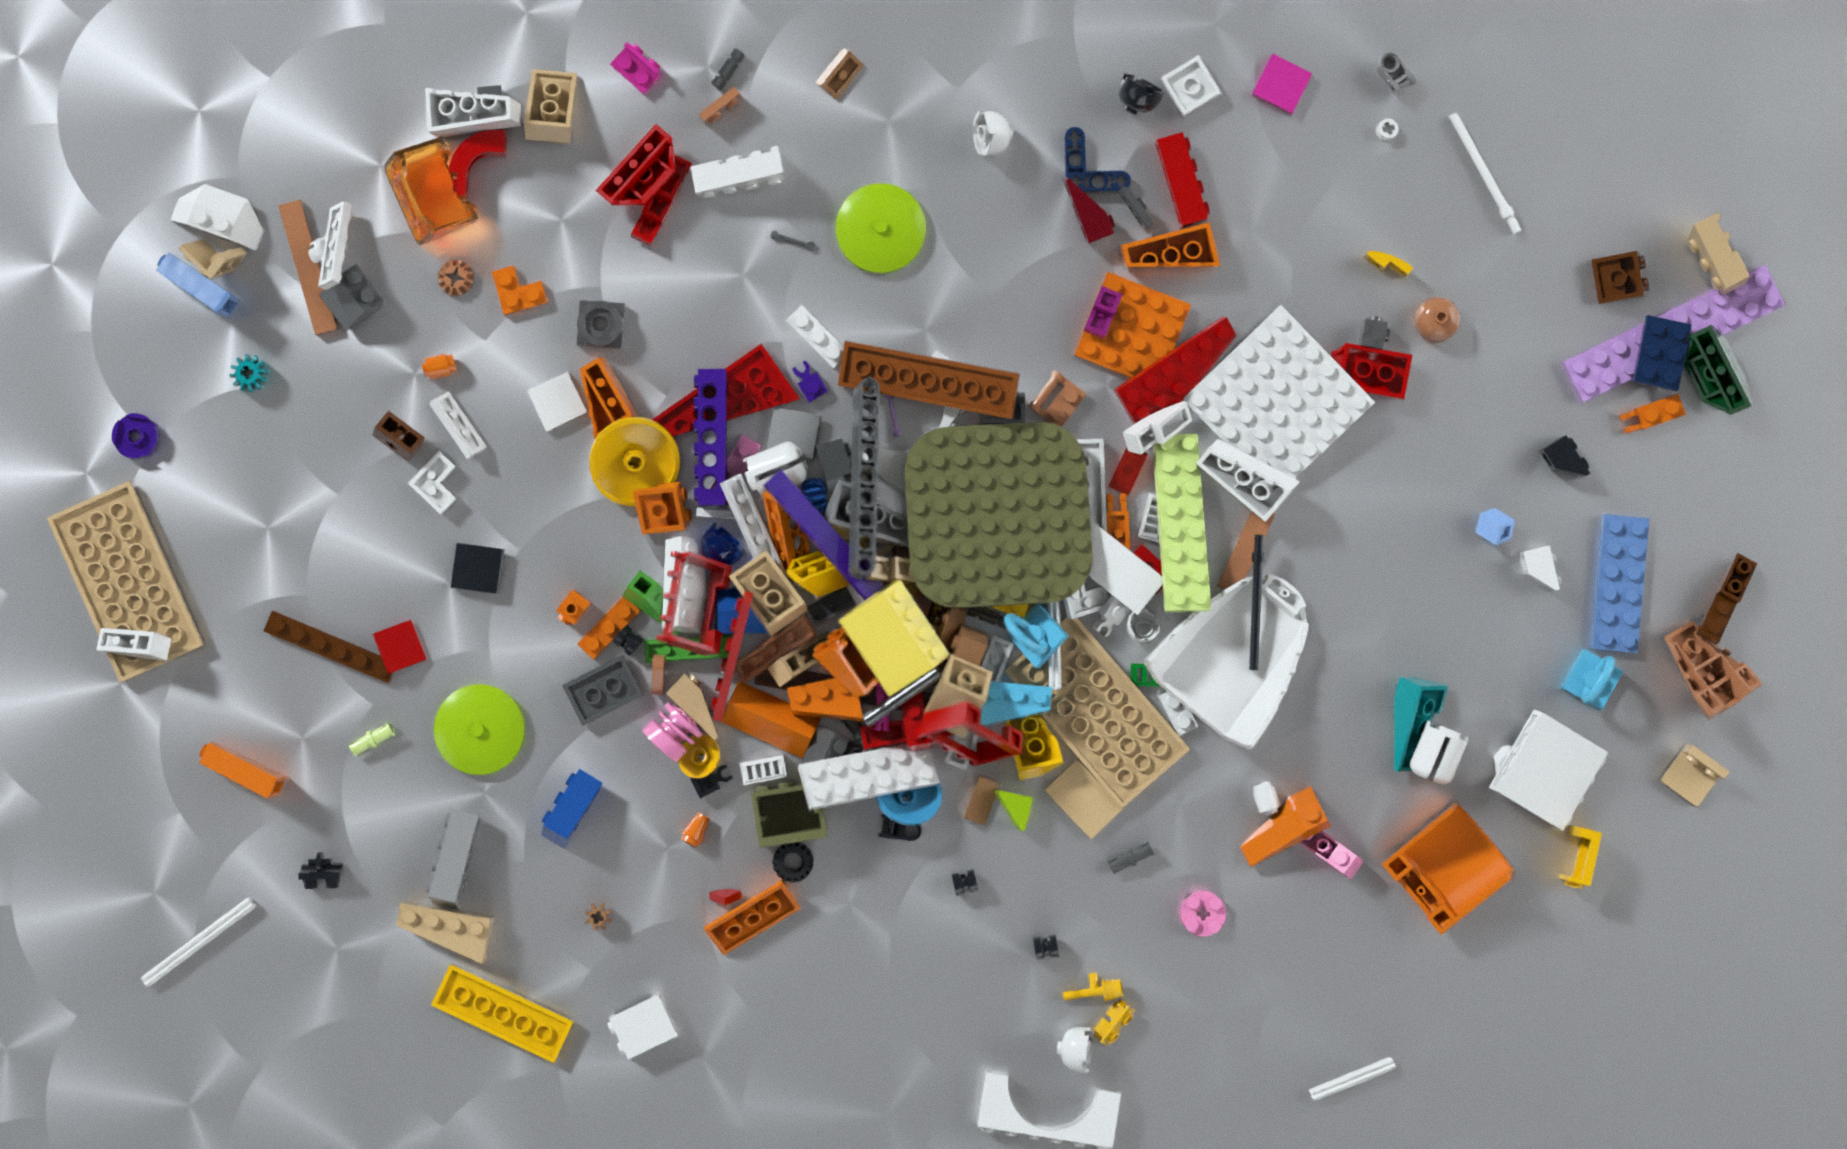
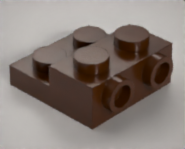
M1638 251L1591 260L1599 304L1645 297L1646 291H1650L1648 278H1643L1642 269L1646 268L1644 255L1640 256Z

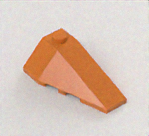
M1310 786L1290 796L1280 806L1278 812L1274 813L1240 847L1250 867L1331 827L1312 787Z

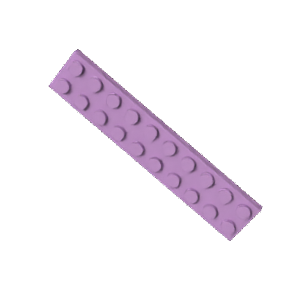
M1764 265L1749 272L1750 277L1746 284L1723 296L1719 290L1716 291L1714 289L1658 317L1692 324L1690 334L1712 324L1724 335L1785 306V303L1767 266ZM1644 323L1562 362L1581 403L1633 379Z

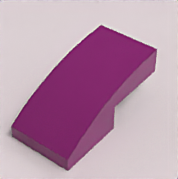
M1101 286L1083 331L1104 339L1123 294Z

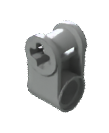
M1388 52L1377 61V71L1395 96H1401L1402 91L1410 85L1414 86L1417 83L1413 74L1395 53ZM1384 59H1389L1392 61V69H1386L1384 67Z

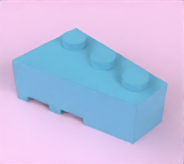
M990 681L986 702L981 709L980 724L986 727L1048 713L1051 706L1052 687Z

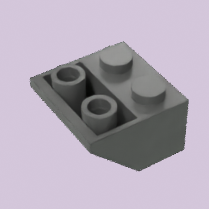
M818 725L801 764L861 753L864 748L860 742Z

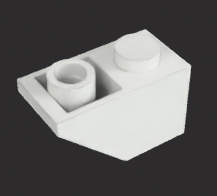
M1550 545L1519 552L1524 575L1550 591L1560 590L1559 585L1562 584L1559 571L1555 570L1556 555L1554 550L1550 549Z

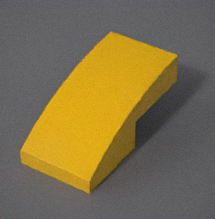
M1369 251L1364 256L1366 260L1382 271L1389 265L1404 278L1414 268L1405 261L1383 252Z

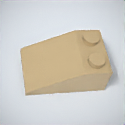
M532 69L524 121L526 140L570 144L577 73Z
M764 551L729 576L742 597L744 591L753 593L750 608L770 637L808 611L805 602L767 551Z

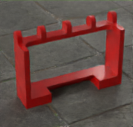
M671 551L670 556L675 558L674 570L667 572V576L672 578L670 593H664L663 596L664 599L669 600L666 615H660V620L665 622L663 635H657L656 640L703 656L719 654L722 632L711 630L717 591L729 588V576L732 573L733 566L693 552L681 553ZM684 562L711 570L699 643L679 636H673Z
M968 701L923 713V726L915 730L917 736H926L930 743L943 745V750L947 752L954 751L959 759H968L969 764L972 766L1022 754L1023 733L1007 725L1002 727L1001 735L984 727L980 724L981 709ZM962 726L986 740L977 743L975 752L940 732Z

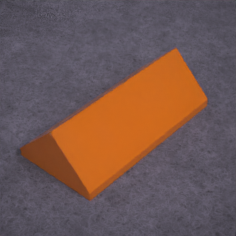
M739 681L728 701L721 722L803 759L821 718L793 715L790 703Z
M781 879L706 924L703 928L720 952L725 955L801 908L786 882Z

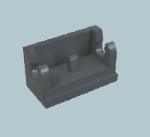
M847 586L807 606V610L818 627L856 606V603Z

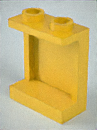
M1570 825L1568 834L1581 837L1573 875L1559 874V878L1565 880V885L1583 889V885L1591 886L1602 832Z

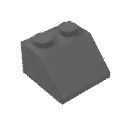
M357 264L342 273L339 284L323 290L319 294L345 331L383 307L382 297Z

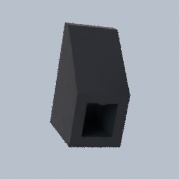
M1567 435L1560 437L1539 450L1550 470L1578 477L1590 474L1588 462L1584 457L1580 458L1576 451L1578 449L1576 443L1571 437L1568 438Z

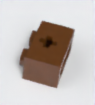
M389 410L375 426L372 434L373 437L407 462L422 447L425 439L424 436Z

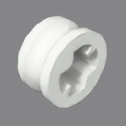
M1384 119L1376 128L1378 137L1385 141L1392 139L1398 133V124L1393 119ZM1383 124H1386L1387 127L1393 128V130L1390 132L1391 135H1389L1387 132L1382 131V129L1385 127Z

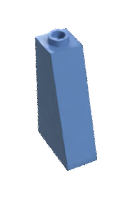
M170 252L167 255H163L157 263L158 268L156 271L227 318L230 317L241 300Z

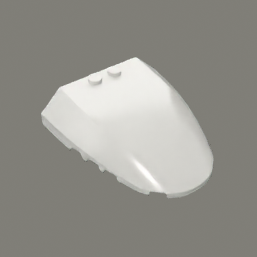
M1268 574L1262 576L1258 670H1249L1252 576L1235 583L1213 597L1209 612H1193L1170 632L1143 662L1157 684L1224 739L1246 749H1251L1255 746L1278 710V705L1287 692L1288 684L1296 671L1295 667L1299 656L1302 654L1309 626L1305 612L1307 606L1300 593L1284 579Z

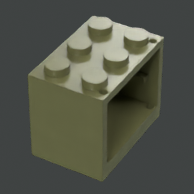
M793 781L779 783V788L772 789L770 785L757 786L756 791L751 793L759 848L828 837L825 807L809 810L802 781L799 785H793Z

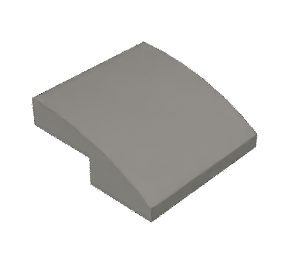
M774 407L767 449L783 442H793L803 453L799 458L814 460L822 416Z

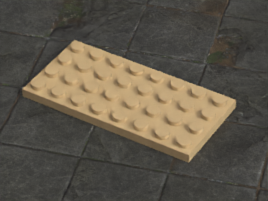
M127 481L47 518L98 635H100L101 628L156 632L172 638L167 660L146 659L106 652L120 683L205 646L132 481Z
M1066 617L1060 622L1062 629L1069 635L1061 645V689L1052 690L1050 711L1041 715L1118 805L1123 808L1191 749L1078 618L1068 619ZM1023 654L1004 670L1014 684L1049 687V659L1040 668H1035Z

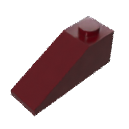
M1063 178L1085 241L1092 243L1114 234L1112 228L1115 227V223L1111 214L1107 215L1070 178Z

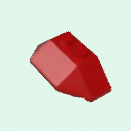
M655 124L595 191L612 206L646 205L676 172L673 138Z

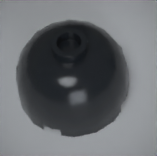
M1124 73L1118 87V95L1121 102L1126 105L1125 110L1137 115L1138 111L1146 113L1155 109L1163 98L1164 92H1161L1162 89L1144 79L1134 80L1135 75Z

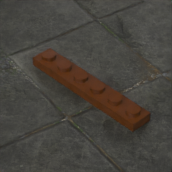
M271 611L263 630L264 632L383 682L390 683L394 672L387 673L379 654L276 611Z

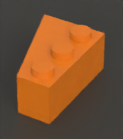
M598 357L580 368L585 397H587L589 406L588 412L594 430V439L609 424L623 418L638 417L636 410L606 358Z

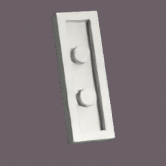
M801 305L786 322L834 369L842 361L844 347Z
M449 392L433 399L429 403L467 459L487 448Z

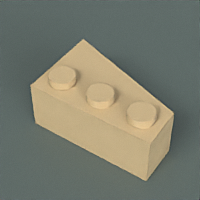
M1717 212L1694 224L1687 244L1691 252L1696 253L1699 257V264L1702 270L1708 272L1712 278L1711 284L1716 291L1719 290L1723 296L1746 284L1750 275L1738 251L1734 252L1727 241L1731 237L1728 231L1723 233L1717 221L1721 219V216Z

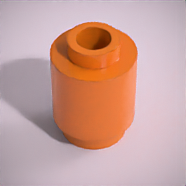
M444 353L425 358V363H422L424 376H429L430 380L452 375V372H456L452 354L446 355Z

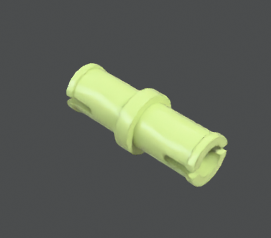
M388 722L374 731L366 732L365 736L349 743L350 750L354 756H358V754L371 747H378L380 742L396 735L391 723Z

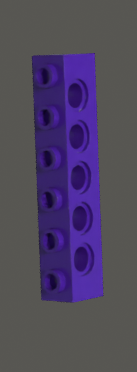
M698 369V375H694V388H698V397H694V411H698V420H694V433H698V442H694V456H698V465H694V479H698V488H694V501H698L699 506H727V499L720 486L721 482L727 480L726 369ZM708 387L716 388V395L711 399L704 396V391ZM709 409L716 411V418L713 421H706L704 418L705 412ZM708 432L716 434V441L712 444H707L704 441V436ZM709 454L716 456V463L711 467L706 466L704 463L705 457ZM708 477L716 479V486L713 489H706L704 486V481Z

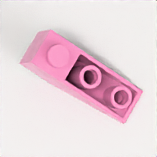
M1323 831L1300 842V844L1350 880L1364 862L1356 854Z

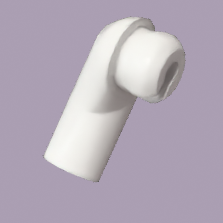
M1503 746L1494 755L1495 774L1499 771L1512 746Z

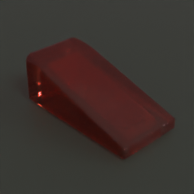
M1126 446L1108 487L1121 493H1126L1129 496L1148 454L1144 452L1140 455L1129 452Z

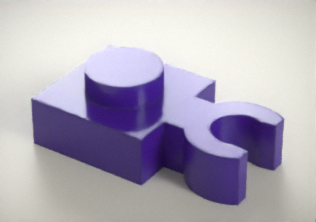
M803 361L806 368L805 371L800 373L796 367H793V372L797 377L802 378V381L797 384L807 401L811 403L826 394L828 390L817 372L810 375V366L806 361Z

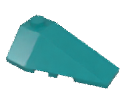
M1400 677L1394 698L1395 771H1412L1410 762L1427 720L1432 722L1435 714H1440L1448 690L1447 685L1415 677Z

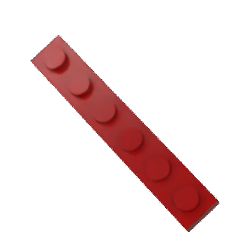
M744 591L743 599L738 598L735 611L739 612L738 619L733 618L730 631L734 632L733 639L728 638L725 651L729 652L728 659L723 658L720 671L724 672L723 678L718 677L715 691H719L718 698L713 697L710 709L714 711L713 720L722 721L753 597L751 592Z

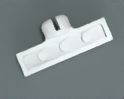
M345 201L330 208L326 235L323 238L314 240L309 246L308 254L312 262L315 264L320 262L321 272L318 287L324 290L339 284L342 278V263L345 258V243L348 238V223L351 218V204Z

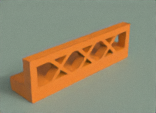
M766 491L762 495L771 539L787 573L793 559L810 553L807 535L796 523L793 529L790 528L789 522L791 517L772 495ZM796 536H799L800 544L796 550L793 543Z

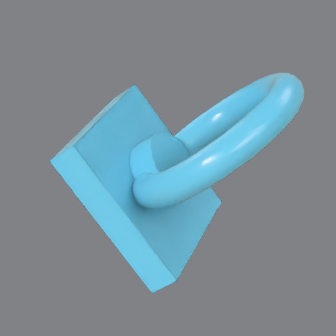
M1037 604L1025 618L1013 613H1009L1004 617L1005 626L1010 632L1008 637L1035 668H1040L1069 637L1041 604Z
M1582 649L1561 689L1581 699L1583 703L1602 710L1624 671L1615 666L1613 656L1609 655L1602 659L1586 649Z

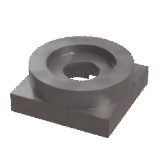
M580 300L576 345L622 349L625 303ZM597 316H603L608 321V326L604 331H596L593 328L592 323Z

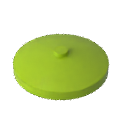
M876 183L856 190L845 200L837 216L836 236L840 249L853 265L866 272L887 274L906 267L919 254L925 240L926 224L920 205L911 194L895 185Z
M469 685L453 692L440 706L434 722L435 742L443 758L459 771L473 775L490 774L510 764L521 750L525 738L523 713L517 702L505 691L490 685Z

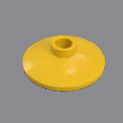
M702 734L698 738L693 735L691 737L695 743L693 745L687 741L683 743L687 752L678 760V763L685 775L700 779L710 775L715 770L720 759V749L717 742L710 736ZM705 755L704 759L700 761L701 756Z

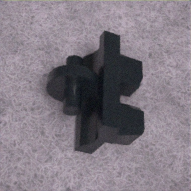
M317 852L316 859H308V864H302L301 872H298V878L303 880L305 889L317 888L318 879H325L326 888L328 889L338 888L340 876L343 872V863H332L331 858H324L323 852Z

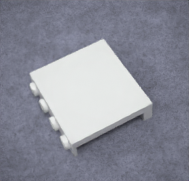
M1533 710L1489 788L1550 823L1554 828L1563 831L1571 823L1575 809L1582 804L1586 790L1593 785L1597 771L1604 766L1608 752L1545 713Z

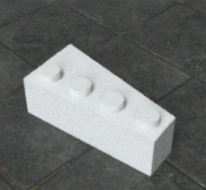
M1219 439L1206 450L1196 463L1265 522L1300 482Z

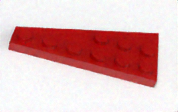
M1222 316L1114 389L1133 425L1159 410L1184 401V397L1201 382L1237 336L1227 317Z
M762 344L725 368L727 371V421L800 400ZM708 387L704 391L706 398L711 399L716 395V388ZM698 388L652 420L666 428L672 437L694 431V420H698V411H694V397H698ZM713 409L707 410L704 414L705 420L713 421L716 418V411Z

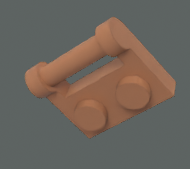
M1054 370L1050 375L1051 379L1035 400H1031L1027 406L1047 422L1062 427L1087 394L1058 371ZM1060 383L1064 386L1045 411L1041 408V405L1057 384Z

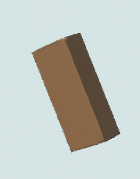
M842 49L815 83L834 99H837L864 64L849 50Z
M948 608L943 613L941 622L935 632L949 654L952 650L953 639L955 635L957 636L959 628L967 616L966 612L957 608Z
M979 775L964 816L965 819L982 825L986 824L996 796L994 791L999 788L1000 782Z

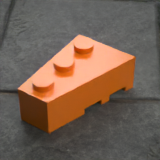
M836 678L787 688L793 715L852 720L864 723L859 697H854Z

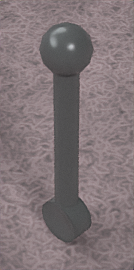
M777 231L770 233L772 239L778 238L807 247L809 251L815 249L814 242L806 243L781 235Z

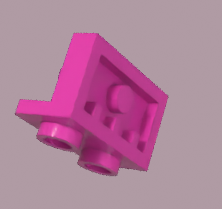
M626 42L624 44L625 48L610 65L645 95L662 76L659 71L660 65L652 58L647 60L642 55L644 51L635 43L631 46Z

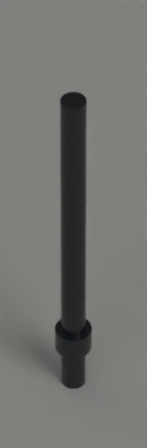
M1255 534L1254 552H1252L1251 562H1254L1249 670H1258L1262 569L1263 562H1265V553H1263L1264 535Z

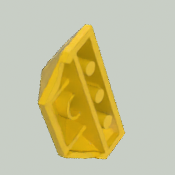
M859 543L863 549H866L862 543ZM820 550L793 559L787 570L789 577L817 597L850 585Z

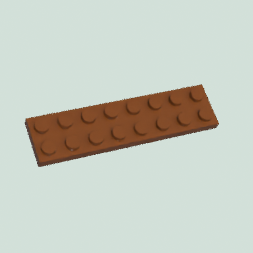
M845 341L838 386L854 389L863 379L873 378L879 384V394L1012 419L1020 373ZM863 386L864 391H869L867 387Z

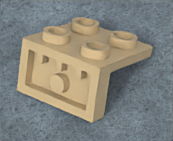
M203 239L183 244L179 247L184 258L194 263L200 269L201 274L209 279L233 273L247 254L242 247L217 253Z
M1686 744L1661 778V782L1692 805L1698 807L1718 778L1725 779L1730 772L1694 745Z

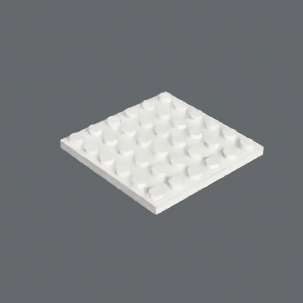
M1282 305L1266 318L1183 399L1223 442L1294 479L1375 403Z

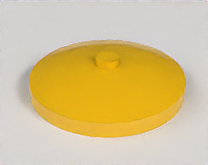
M628 417L609 424L598 434L590 449L589 469L594 484L605 497L621 505L636 506L633 495L635 489L657 487L659 484L676 481L680 469V455L674 438L662 425L647 418Z

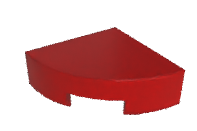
M735 889L714 890L709 892V899L725 906L740 900L741 891Z

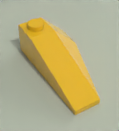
M1039 715L1005 722L1006 726L1010 725L1023 733L1022 754L1013 756L1019 781L1041 776L1063 764L1058 741Z

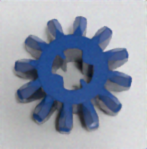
M821 477L808 478V480L801 484L802 494L823 515L829 503L825 482Z

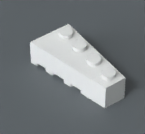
M425 88L427 132L437 138L522 125L521 103L511 97Z
M770 147L771 152L769 153L761 152V150L753 151L748 155V158L739 155L732 156L726 159V163L716 160L690 166L696 195L706 199L714 197V193L718 192L733 194L739 188L745 187L746 190H754L759 188L760 184L767 183L768 186L781 184V180H785L779 147Z
M680 536L665 540L663 596L664 593H670L672 578L667 576L668 571L674 570L675 558L670 556L671 551L681 553L693 552L702 555L700 539ZM684 562L673 631L701 634L708 590L705 568ZM664 598L662 615H666L669 601ZM662 621V629H664L665 622Z

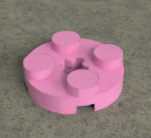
M1196 891L1182 903L1180 918L1188 931L1194 935L1205 937L1220 931L1226 919V909L1222 900L1212 892ZM1202 907H1205L1206 911L1209 912V916H1206L1205 920H1201V917L1197 915V911H1201Z

